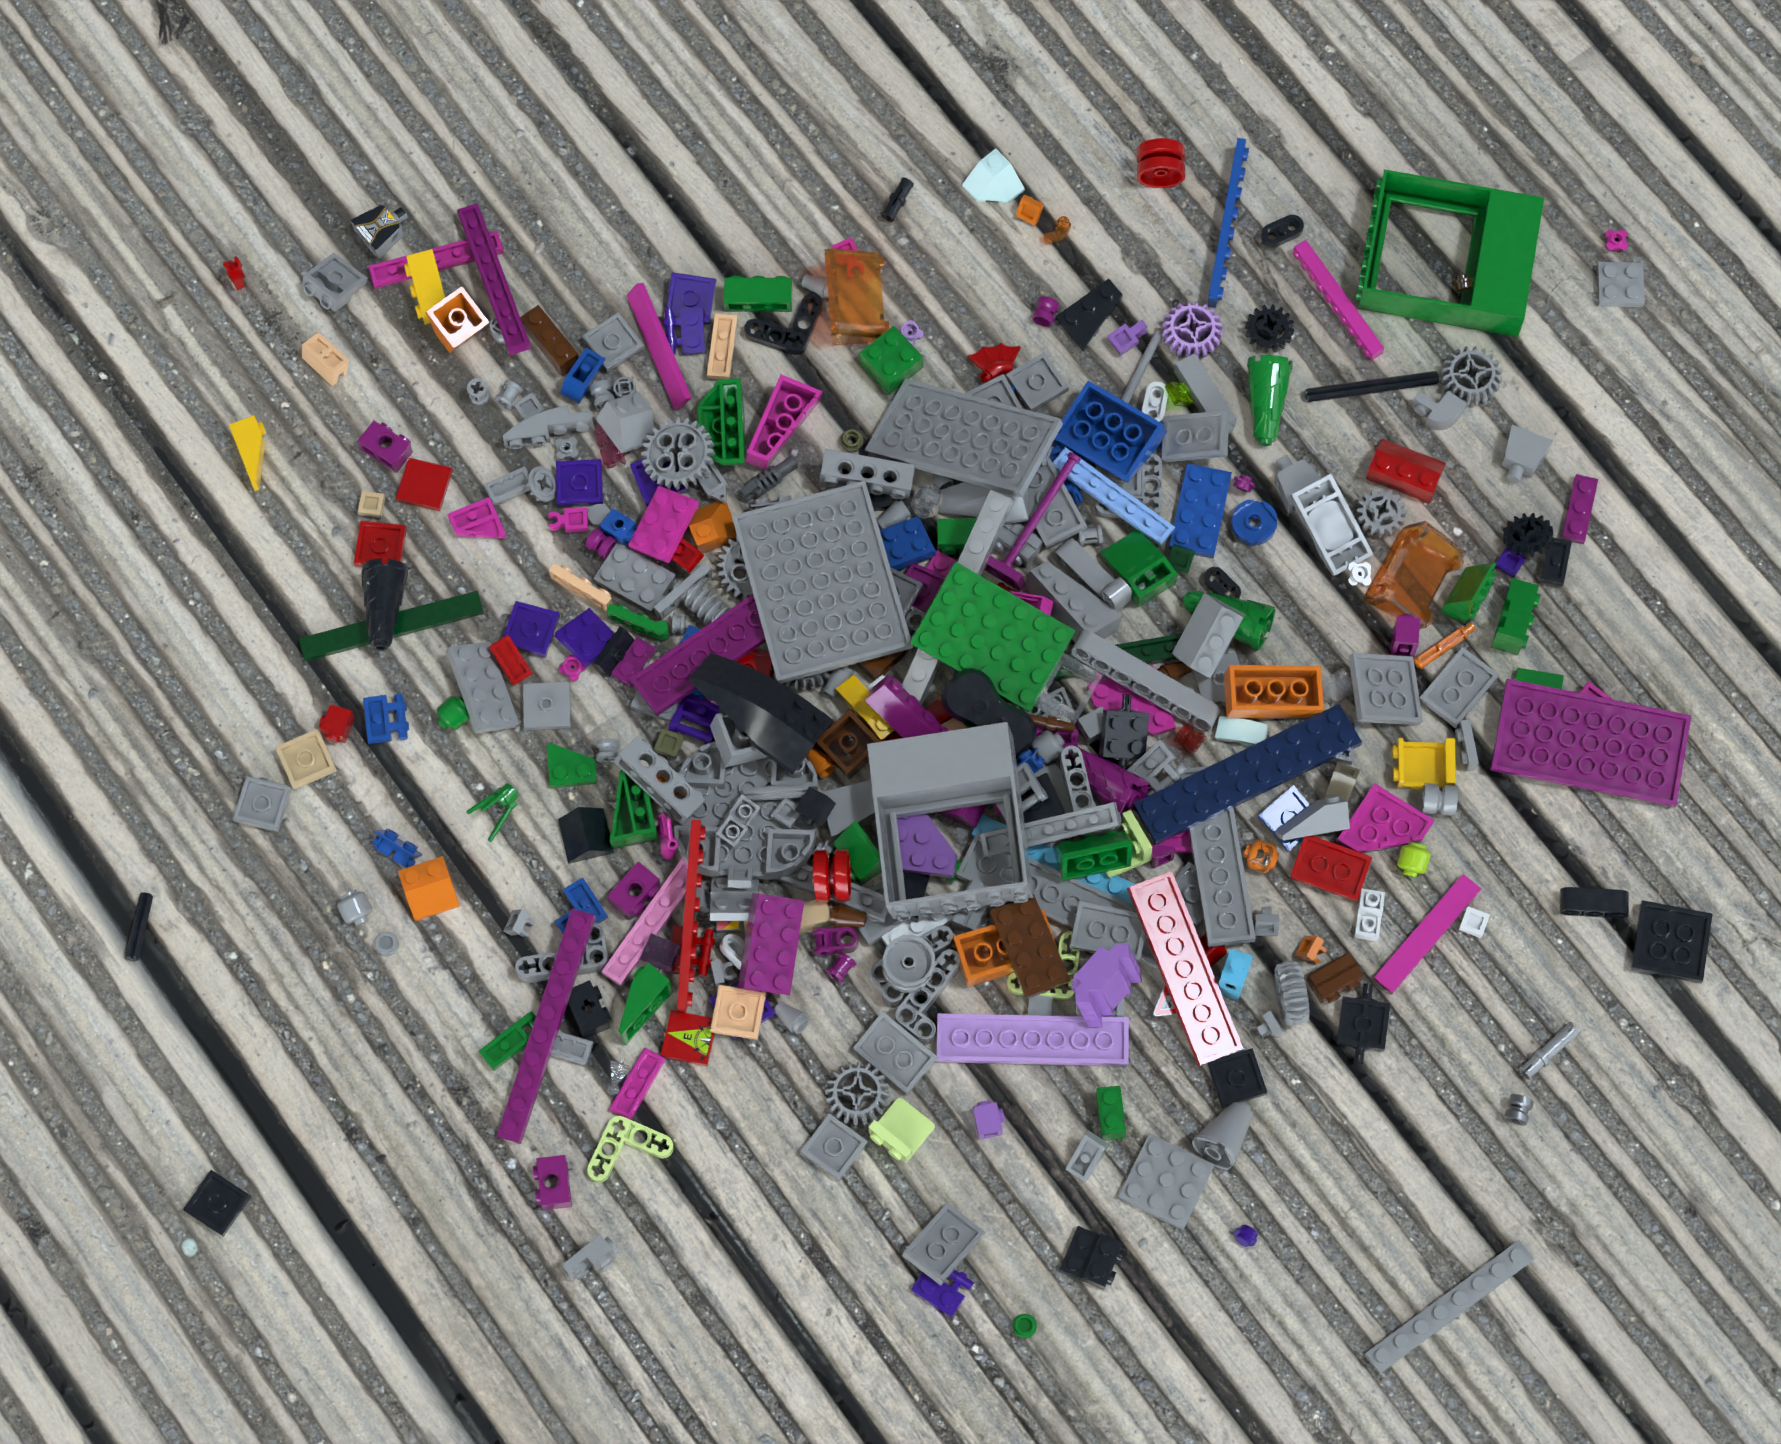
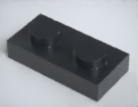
M1553 537V542L1549 543L1550 548L1546 549L1540 582L1563 587L1572 541Z

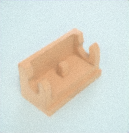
M318 332L302 344V359L331 386L337 384L340 374L344 376L347 374L350 360L322 334Z

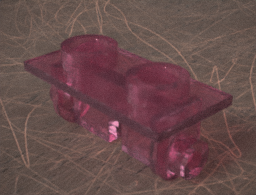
M600 424L596 425L594 435L598 446H607L600 450L604 465H607V468L615 467L616 462L626 465L624 458L626 453H621Z

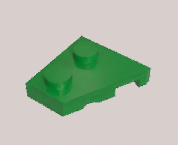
M547 743L550 788L597 784L595 759L558 745Z

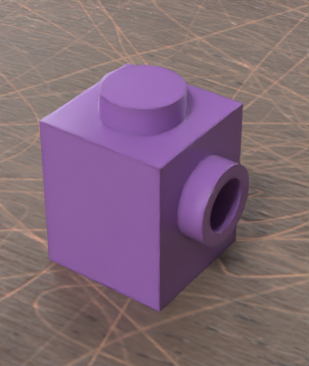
M990 1100L977 1103V1106L973 1107V1116L978 1139L1002 1135L1001 1123H1005L1003 1109H998L997 1102L991 1103Z

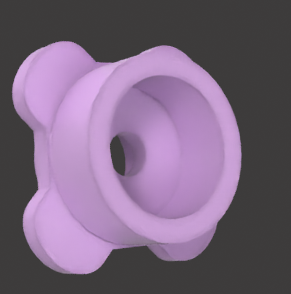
M910 320L898 328L912 345L915 340L923 337V331L919 329L915 321Z

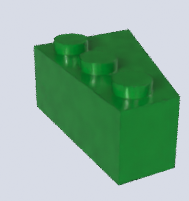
M1515 578L1511 579L1491 648L1518 655L1521 648H1526L1529 638L1526 635L1527 629L1532 627L1535 617L1532 614L1533 607L1537 608L1541 594H1537L1539 585Z

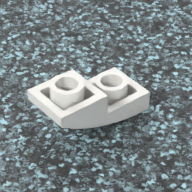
M1361 889L1354 938L1378 942L1385 892Z

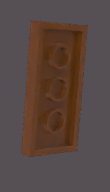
M1035 895L1034 898H1029L1027 902H1011L989 912L1025 999L1070 982V977Z

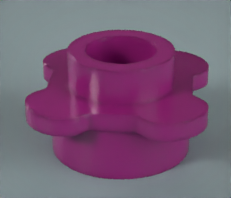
M1240 474L1239 477L1234 476L1235 483L1233 486L1248 493L1251 492L1252 487L1255 488L1252 478Z

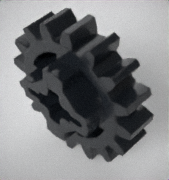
M1272 304L1270 309L1263 305L1262 311L1255 308L1254 315H1248V322L1245 325V329H1247L1245 336L1251 337L1249 344L1256 343V350L1263 347L1265 353L1268 352L1269 348H1272L1273 352L1276 353L1278 346L1281 349H1285L1286 343L1291 342V336L1294 334V329L1292 328L1294 321L1289 320L1290 313L1283 314L1282 307L1275 310L1274 304ZM1284 332V334L1280 338H1277L1278 335Z
M1523 513L1522 518L1519 519L1517 516H1514V522L1508 521L1507 527L1503 528L1504 544H1506L1507 550L1513 549L1514 555L1521 552L1522 557H1525L1526 553H1530V556L1534 557V552L1543 554V548L1549 549V543L1553 542V526H1550L1549 520L1544 521L1543 515L1536 518L1535 513H1532L1530 517Z

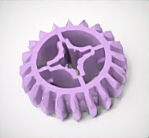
M1188 300L1186 306L1179 303L1177 309L1172 307L1170 314L1165 316V322L1162 323V337L1166 338L1164 342L1166 346L1171 345L1170 351L1174 352L1177 350V356L1180 357L1182 354H1185V358L1194 353L1198 358L1199 354L1205 358L1207 357V351L1213 353L1215 347L1219 346V339L1222 338L1223 334L1221 331L1223 325L1219 323V315H1214V308L1207 310L1208 305L1204 304L1201 307L1198 300L1195 302V305H1191ZM1187 318V321L1185 323L1179 324L1178 327H1175V325L1179 321ZM1190 324H1191V328L1194 329V332H1195V335H1194V336H1193V332L1190 331ZM1210 334L1204 341L1198 343L1200 337Z

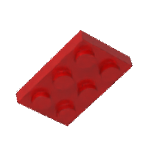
M1306 836L1302 841L1290 879L1357 902L1373 857L1315 836Z

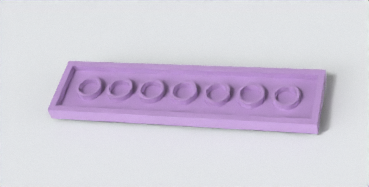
M937 1013V1056L939 1057L937 1062L1128 1066L1129 1017H1102V1027H1088L1083 1016Z

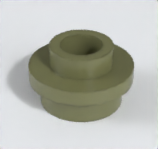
M847 430L841 436V445L847 451H857L863 445V436L857 430ZM850 439H855L856 443L850 444L848 443V441Z

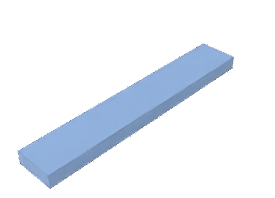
M1066 447L1053 461V465L1058 472L1061 471L1068 460L1067 455L1071 452ZM1082 459L1079 464H1075L1067 477L1068 480L1160 547L1175 529L1172 524Z

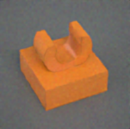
M1024 195L1020 200L1015 216L1035 226L1039 221L1044 204L1033 199V197Z
M1305 935L1294 956L1300 961L1320 964L1321 961L1317 959L1316 955L1318 952H1327L1326 948L1322 946L1324 940L1318 936Z

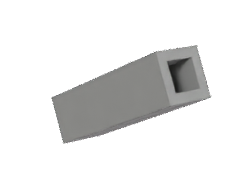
M1194 353L1175 363L1174 373L1200 413L1228 411L1229 433H1231L1235 428L1237 418L1197 355Z

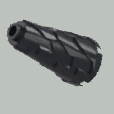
M382 558L368 560L362 565L361 577L364 589V607H366V626L369 633V642L375 650L385 651L392 644L395 626L398 624L399 609L402 606L404 587L408 578V567L404 563L393 559H388V564H382Z

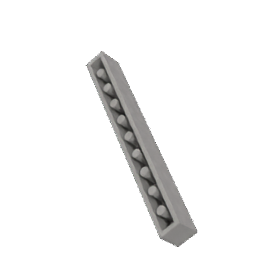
M990 490L957 563L981 576L1014 504L1011 498ZM918 649L902 686L910 695L915 696L922 706L942 662Z

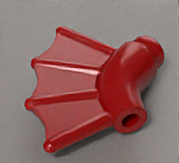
M1003 343L995 347L983 346L977 353L968 355V359L982 370V373L979 374V379L982 383H986L1001 374L1013 371L1014 361L1021 347H1010Z

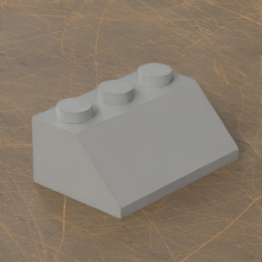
M1204 592L1172 654L1190 668L1211 678L1246 614Z

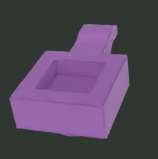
M1140 320L1131 328L1125 323L1109 334L1107 340L1121 356L1139 344L1137 337L1146 334L1148 326L1143 320Z

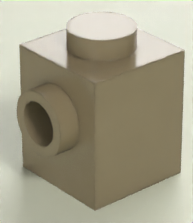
M1338 762L1325 795H1339V797L1348 802L1360 770Z

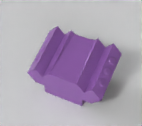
M1116 944L1110 951L1100 946L1072 979L1073 985L1071 989L1075 992L1076 1003L1088 1027H1102V1016L1113 1015V1010L1126 995L1132 994L1131 983L1142 982L1141 969L1129 944Z

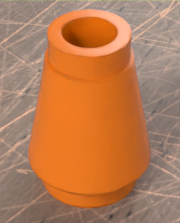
M815 746L806 756V759L813 764L817 776L822 779L831 775L835 770L833 761Z

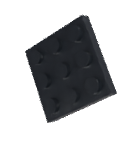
M1642 900L1640 902L1630 970L1702 983L1713 914Z

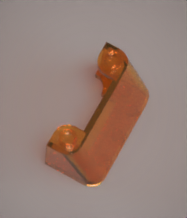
M824 249L832 346L872 343L889 330V321H884L880 270L884 269V257L879 256L877 251Z
M1427 521L1407 525L1397 535L1370 584L1364 600L1396 618L1397 615L1401 616L1402 614H1412L1417 618H1421L1420 629L1426 628L1433 620V611L1428 607L1446 574L1454 570L1457 571L1462 567L1464 563L1463 558L1467 552Z

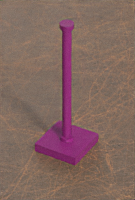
M1069 452L1067 455L1068 460L1004 561H999L990 555L984 571L1019 592L1022 591L1025 585L1023 574L1013 569L1011 565L1075 464H1079L1081 458L1074 453Z

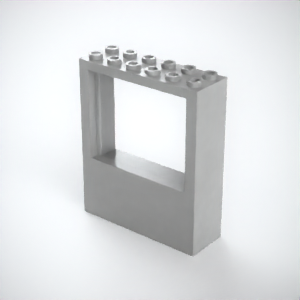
M1007 722L867 744L885 905L893 919L906 921L911 919V916L931 917L937 912L952 914L956 913L958 909L977 910L983 905L998 907L1004 905L1005 902L1024 903L1029 898H1034L1014 738ZM1004 802L1014 883L906 900L897 818Z

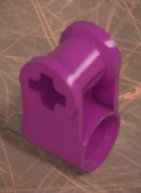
M850 927L818 928L812 931L816 944L815 956H830L839 954L840 951L852 953L858 948L857 934ZM845 936L854 938L850 944H843L841 942Z

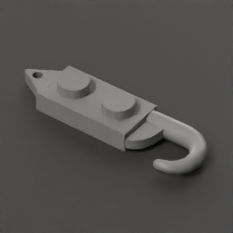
M694 439L688 440L690 445L694 442ZM688 461L686 465L688 467L691 466L693 461ZM707 464L710 472L703 471L704 479L697 477L696 480L709 499L713 498L726 504L728 484L715 464Z

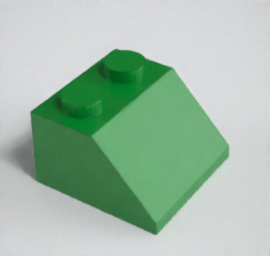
M854 821L833 842L834 851L832 854H834L836 849L849 850L851 881H857L862 886L880 874L882 869L879 851L857 821Z

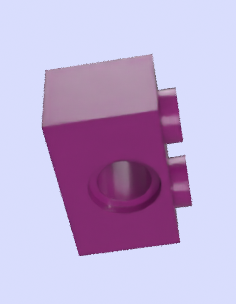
M373 420L359 438V447L363 452L397 473L413 453L411 441L402 434L398 436L393 433V430L383 422L379 424ZM386 442L392 443L387 448L381 447Z
M1412 614L1397 615L1392 630L1390 655L1413 656L1414 658L1419 643L1421 618H1417Z
M637 862L608 894V902L631 920L634 915L637 917L642 913L645 908L644 904L649 898L653 899L660 890V879L640 862ZM634 888L642 890V893L638 896L630 895V891Z
M566 1155L536 1158L537 1166H533L534 1180L539 1181V1189L535 1190L536 1203L541 1204L543 1211L572 1207ZM556 1178L558 1184L554 1188H548L545 1186L548 1179Z

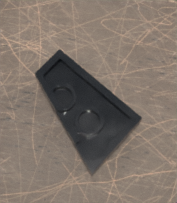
M1107 279L1056 316V320L1084 352L1089 342L1099 332L1102 324L1109 318L1122 300L1123 294L1110 279Z

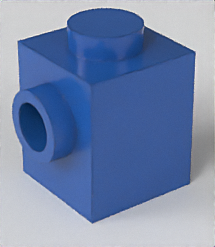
M614 508L600 525L604 535L615 538L618 543L624 546L630 543L637 529L636 523Z

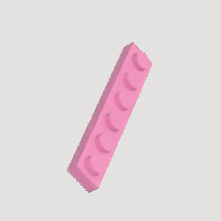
M683 858L601 971L602 975L621 987L685 898L688 864Z

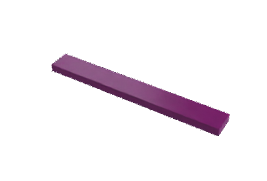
M478 203L457 209L460 222L509 355L531 349L529 339Z

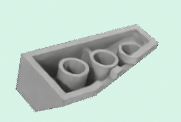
M963 482L939 490V511L944 514L962 517H978L992 489ZM1028 488L1023 497L992 490L1011 498L1014 502L1005 524L1029 521Z

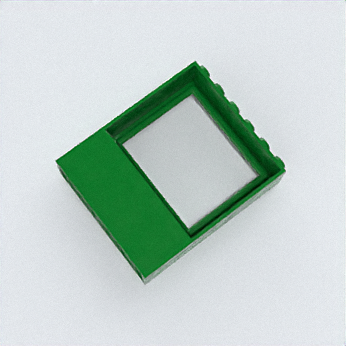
M1384 169L1383 177H1378L1373 198L1374 202L1355 299L1359 300L1358 309L1518 337L1525 319L1544 197ZM1391 202L1474 216L1465 274H1468V278L1473 277L1474 282H1472L1473 288L1462 291L1460 304L1376 289Z

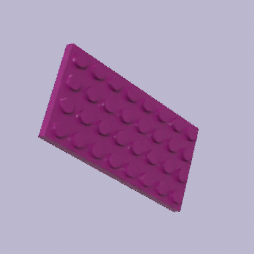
M1507 679L1490 770L1676 807L1692 715Z

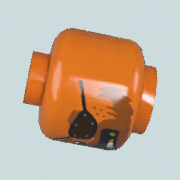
M1257 839L1252 845L1247 844L1243 857L1247 859L1246 866L1248 868L1266 874L1269 870H1274L1280 853L1276 852L1275 845Z

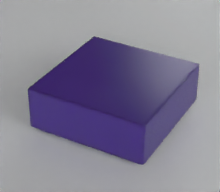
M1506 547L1497 560L1495 568L1515 578L1527 557H1522L1520 553L1514 555L1513 549L1507 550Z

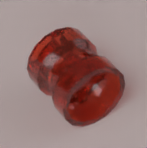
M1185 723L1175 736L1174 742L1185 746L1186 750L1193 755L1203 744L1206 736L1201 732L1194 731L1193 726L1189 723Z

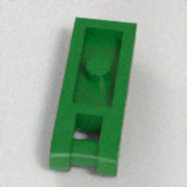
M610 603L606 610L609 620L654 639L666 641L670 636L668 624L665 621H651L647 615L632 613L626 606L621 604L616 606Z
M533 1012L527 1013L479 1050V1053L493 1071L527 1046L531 1031L526 1034L523 1028L529 1026L532 1030L536 1015Z

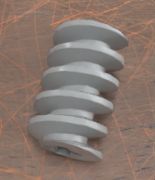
M702 581L689 587L682 594L680 600L685 601V605L691 607V611L697 614L700 620H704L703 623L707 626L729 611V607L721 609L723 601L720 600L715 603L717 595L713 594L709 597L711 589L706 588L702 590L704 586Z

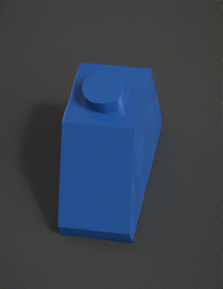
M585 348L566 375L560 393L580 404L589 391L590 385L593 384L606 358Z

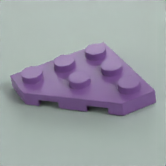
M927 814L897 818L903 872L953 878L958 856Z

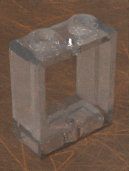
M1062 652L1035 698L1034 706L1051 716L1058 717V720L1076 724L1103 675L1092 667L1079 662L1072 654L1066 655ZM1061 667L1091 683L1077 710L1046 694Z

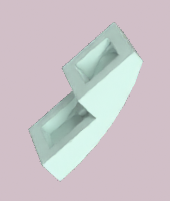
M1219 716L1215 738L1217 741L1237 742L1242 746L1250 747L1266 739L1269 726L1256 721Z

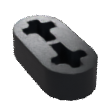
M1210 567L1207 569L1204 576V584L1212 593L1225 596L1227 593L1224 589L1225 587L1229 592L1235 591L1234 597L1240 599V587L1221 568ZM1211 575H1219L1218 581L1221 583V585L1216 580H1213L1211 582Z

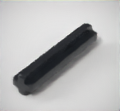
M141 892L139 895L125 957L131 961L139 960L153 896L150 893Z

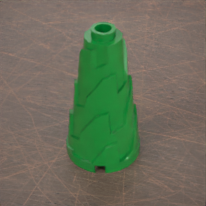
M1255 355L1247 360L1253 417V437L1258 441V445L1271 446L1272 442H1275L1276 437H1278L1280 418L1284 409L1293 361L1290 360L1288 362L1287 357L1277 355H1261L1260 361H1255Z
M1192 590L1191 593L1187 592L1183 600V605L1186 606L1185 609L1194 613L1204 592ZM1207 593L1246 614L1233 639L1255 650H1260L1267 639L1264 636L1267 632L1270 633L1275 617V607L1251 600L1245 601L1228 595L1221 596Z

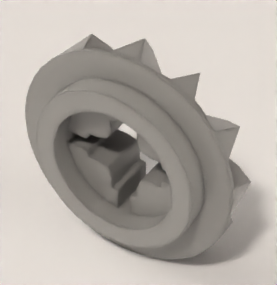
M541 466L530 470L529 475L526 477L528 480L526 486L531 489L530 495H535L536 501L542 500L544 503L553 500L557 495L556 478L553 473Z

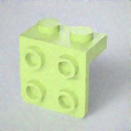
M898 1098L878 1122L874 1120L868 1127L869 1137L879 1146L883 1144L888 1148L889 1154L899 1161L901 1159L907 1163L933 1132L935 1125L904 1099Z

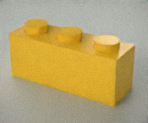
M432 249L407 255L408 263L404 264L407 277L412 276L414 283L410 285L412 297L418 298L419 305L415 306L418 319L423 318L425 325L430 324L426 311L445 299Z

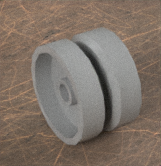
M902 935L893 939L886 947L882 961V972L886 982L895 990L903 993H912L923 989L931 981L935 968V954L931 945L923 938L915 935ZM911 961V966L905 965L906 962Z

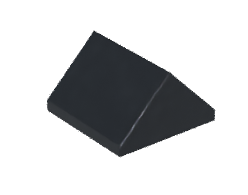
M577 807L558 819L568 864L614 853L610 844V833L604 808Z

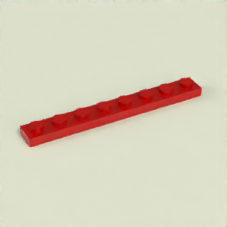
M692 819L677 1011L686 1012L688 1006L692 1007L693 992H689V983H694L695 968H691V959H696L697 945L693 944V935H698L699 921H694L695 911L700 910V897H696V891L702 885V874L698 873V865L703 864L704 850H700V840L705 841L706 826H702L701 820Z

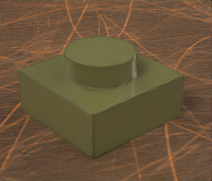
M662 728L654 747V752L677 759L685 738L683 735Z

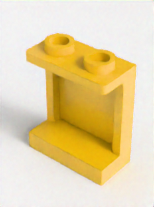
M1398 738L1396 745L1392 746V758L1396 759V767H1393L1392 779L1397 781V789H1423L1424 783L1438 784L1439 788H1442L1444 785L1456 784L1455 738H1446L1444 743L1403 742V738Z

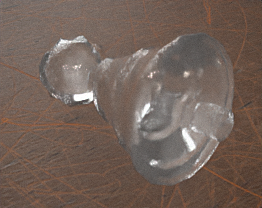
M621 1057L619 1063L612 1060L609 1061L612 1083L608 1084L606 1091L610 1095L618 1094L620 1087L617 1084L632 1069L631 1066L624 1065L625 1058Z

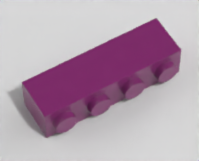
M889 674L873 686L867 694L865 701L903 738L949 731L936 721L931 712L926 711L919 704L915 696L910 695L903 688L902 684L897 679H893Z

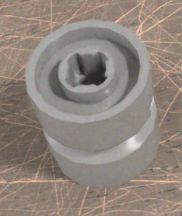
M1424 783L1421 812L1436 814L1437 811H1440L1442 815L1455 816L1458 803V786L1444 785L1442 788H1439L1438 784Z

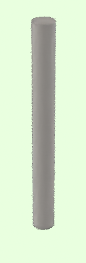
M1158 331L1154 332L1121 400L1128 404L1162 338V334Z

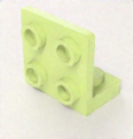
M1131 810L1122 813V823L1116 831H1125L1132 841L1131 867L1108 871L1106 874L1109 878L1147 863L1152 858V846Z

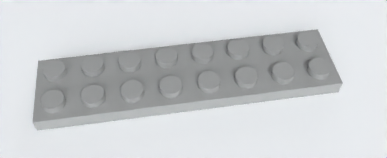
M1004 374L964 393L1022 408ZM1050 457L1046 466L1042 464L1039 466L1028 486L1029 518L1032 517L1058 475ZM1064 483L1035 527L1046 549L1087 529V525Z
M1209 766L1187 768L1180 780ZM1234 808L1188 829L1208 947L1255 942L1256 939Z

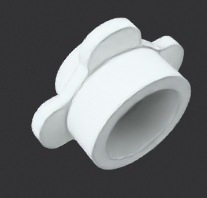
M1354 562L1349 564V583L1351 585H1356L1357 583L1370 584V564L1366 562L1363 564H1356Z

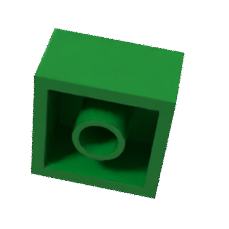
M892 326L860 352V364L890 395L903 384L905 378L910 379L923 368V356L895 326Z

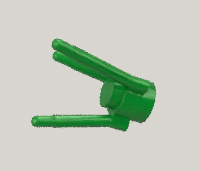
M506 783L502 788L499 787L494 793L467 810V814H471L479 808L484 812L496 802L502 807L508 806L488 838L489 842L493 841L512 809L518 805L515 800L519 797V794L510 784Z

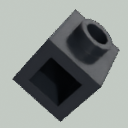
M809 786L795 811L801 815L800 820L811 827L813 824L822 827L836 803L827 795Z

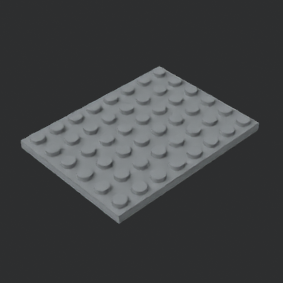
M865 480L732 516L775 676L779 683H785L913 648V645L909 644L911 637Z

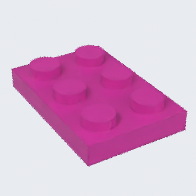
M658 486L628 546L632 550L669 563L699 502L693 498Z

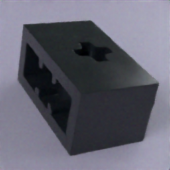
M590 980L573 987L568 1001L583 1039L610 1029L608 1021L612 1020L607 1007H601L599 1000L603 997L598 986L593 987ZM590 1005L593 1012L588 1013L585 1006Z

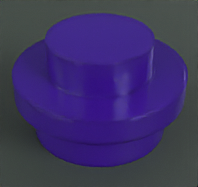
M1243 1224L1234 1231L1236 1241L1240 1245L1248 1247L1256 1244L1258 1234L1252 1227Z

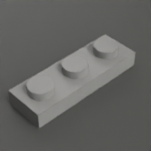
M706 563L696 566L689 573V577L684 581L680 580L677 582L667 596L663 595L655 602V615L661 621L684 602L680 598L689 587L702 581L705 584L712 577L711 568Z

